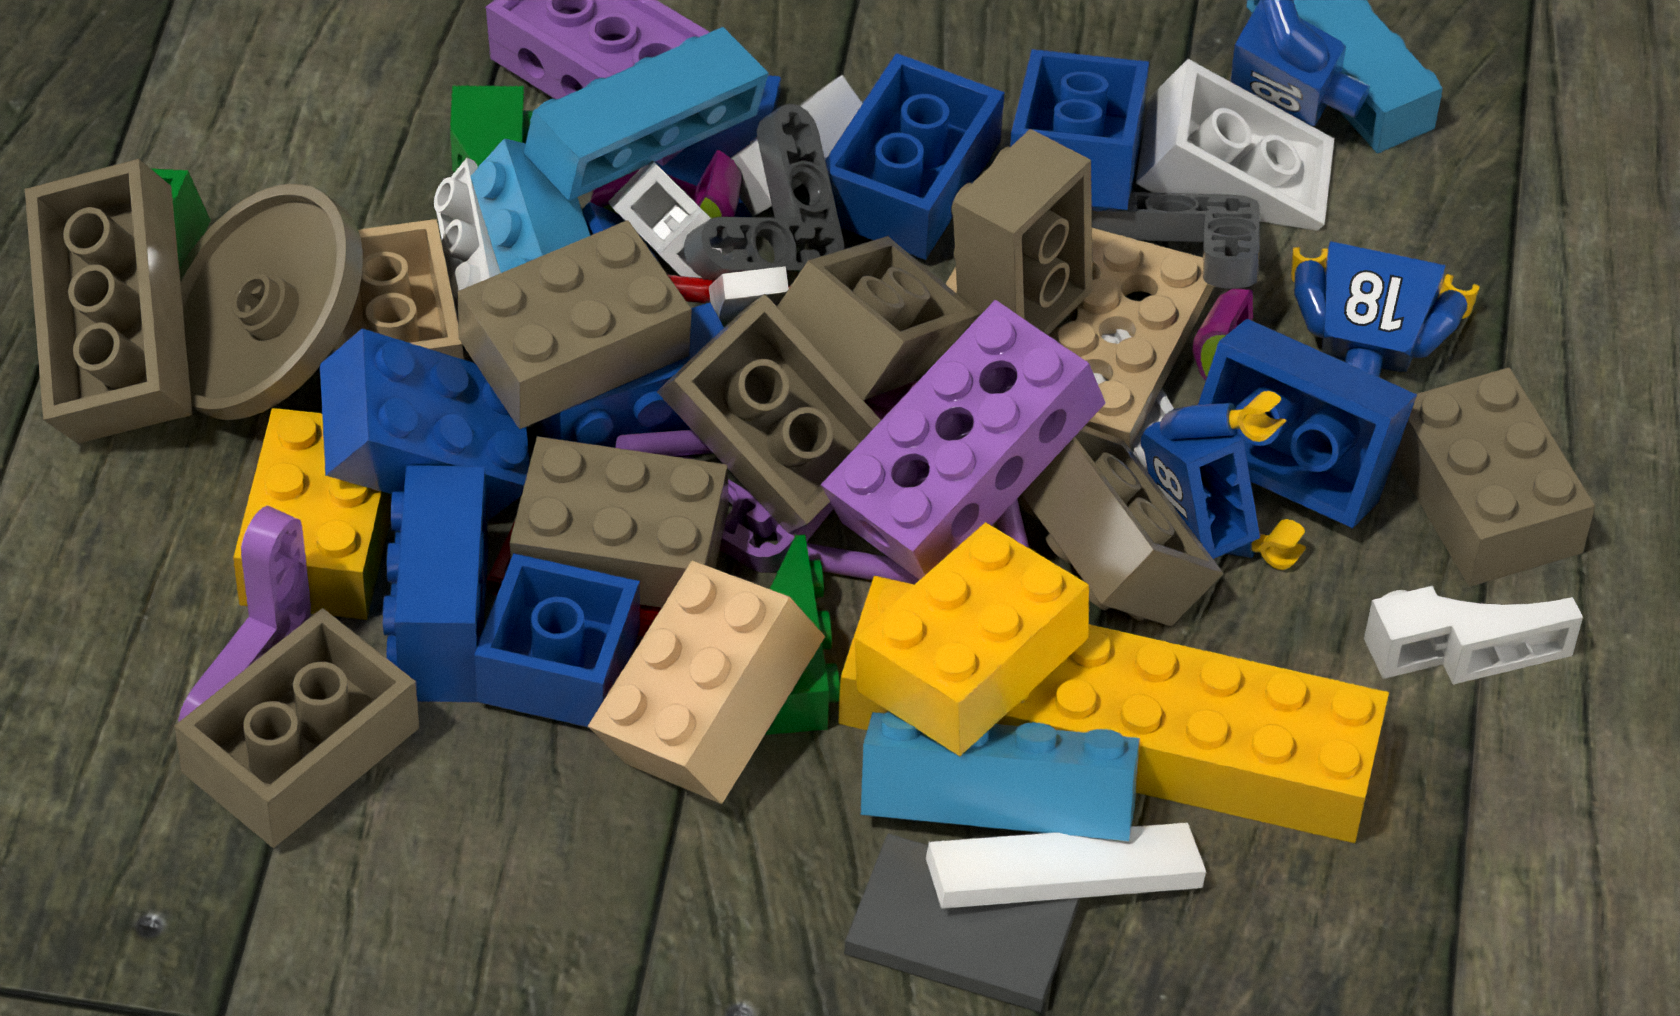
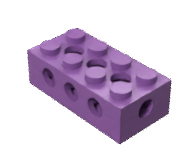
M494 0L486 6L490 59L554 99H560L585 88L597 78H607L626 70L645 57L653 58L676 48L688 38L694 36L701 37L710 33L657 0ZM679 150L671 155H668L660 160H657L656 162L664 166L682 150Z
M994 300L825 479L821 486L844 525L920 580L986 522L992 526L1106 402L1087 361L997 300Z

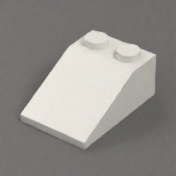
M1187 59L1148 99L1136 184L1152 193L1224 194L1250 197L1258 201L1260 205V222L1318 231L1325 225L1334 138Z

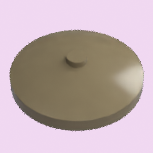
M283 184L264 189L247 197L228 210L205 232L180 267L179 275L192 408L214 419L237 420L262 413L277 405L300 388L320 367V364L330 354L346 327L357 299L362 278L363 249L357 225L347 210L320 190L303 184Z

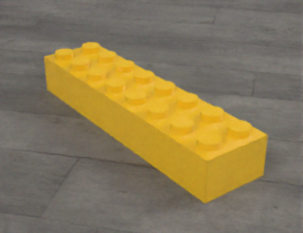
M879 576L873 577L840 678L838 724L868 730L872 712H889L857 691L855 637L914 584ZM1089 624V638L996 724L1020 726L1025 723L1036 722L1050 725L1055 730L1084 733L1095 729H1109L1120 733L1122 736L1140 738L1136 793L1355 843L1389 692Z

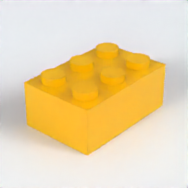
M272 408L233 556L239 605L248 606L241 558L243 537L255 514L261 508L268 505L301 521L311 614H315L321 608H324L332 616L367 620L391 519L392 494L325 476L322 413Z
M985 522L855 637L857 691L906 723L914 726L917 730L953 753L961 756L1089 638V584Z

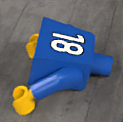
M1260 0L1235 43L1231 82L1310 126L1317 124L1327 105L1355 118L1364 105L1370 90V85L1342 73L1346 46L1342 41L1299 18L1294 0Z
M1330 241L1328 249L1321 248V256L1317 258L1303 257L1300 254V247H1294L1292 252L1291 278L1294 282V295L1308 331L1314 336L1322 338V352L1334 358L1345 360V363L1377 377H1380L1381 368L1397 372H1407L1413 358L1428 357L1457 329L1461 319L1467 318L1471 314L1479 291V285L1473 284L1472 289L1468 291L1455 288L1452 285L1454 276L1451 274H1447L1443 280L1446 265Z
M1263 391L1246 407L1236 410L1232 403L1191 405L1173 409L1166 413L1160 422L1153 423L1143 432L1141 447L1145 453L1149 475L1213 559L1223 554L1253 558L1255 552L1261 553L1264 560L1270 566L1278 570H1285L1294 565L1306 549V546L1298 544V541L1305 534V529L1301 524L1285 519L1281 520L1269 535L1259 533L1244 441L1236 434L1237 430L1240 429L1252 441L1261 442L1268 439L1286 422L1284 418L1273 419L1265 414L1281 401V397L1275 392Z

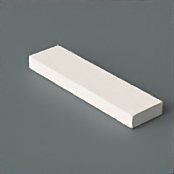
M1188 823L1131 827L1129 841L1071 836L1058 832L929 842L926 854V861L941 909L1202 888L1206 875L1204 864Z

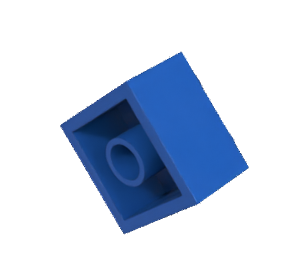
M513 553L474 654L477 702L588 727L628 663L639 634L640 581Z

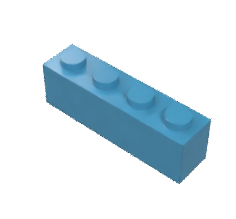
M1247 0L1246 7L1252 14L1260 0ZM1294 0L1299 18L1342 41L1346 46L1342 73L1370 85L1368 96L1358 115L1353 118L1343 112L1341 114L1376 153H1380L1435 129L1443 87L1440 85L1435 74L1425 69L1410 53L1402 38L1398 34L1391 32L1377 17L1367 0Z
M721 27L701 37L694 36L688 38L680 46L653 58L645 57L632 67L610 77L597 78L585 88L560 99L545 101L537 109L533 110L524 154L562 195L570 201L647 166L652 160L654 162L756 116L769 73L724 27Z
M505 138L470 176L500 273L590 236L578 197L568 201L524 154L525 143Z
M872 712L863 744L861 815L1040 833L1058 832L1071 836L1129 841L1135 809L1140 738L1122 736L1120 733L1109 729H1095L1084 733L1055 730L1050 725L1036 722L1025 723L1020 726L995 724L966 752L958 756L891 712Z

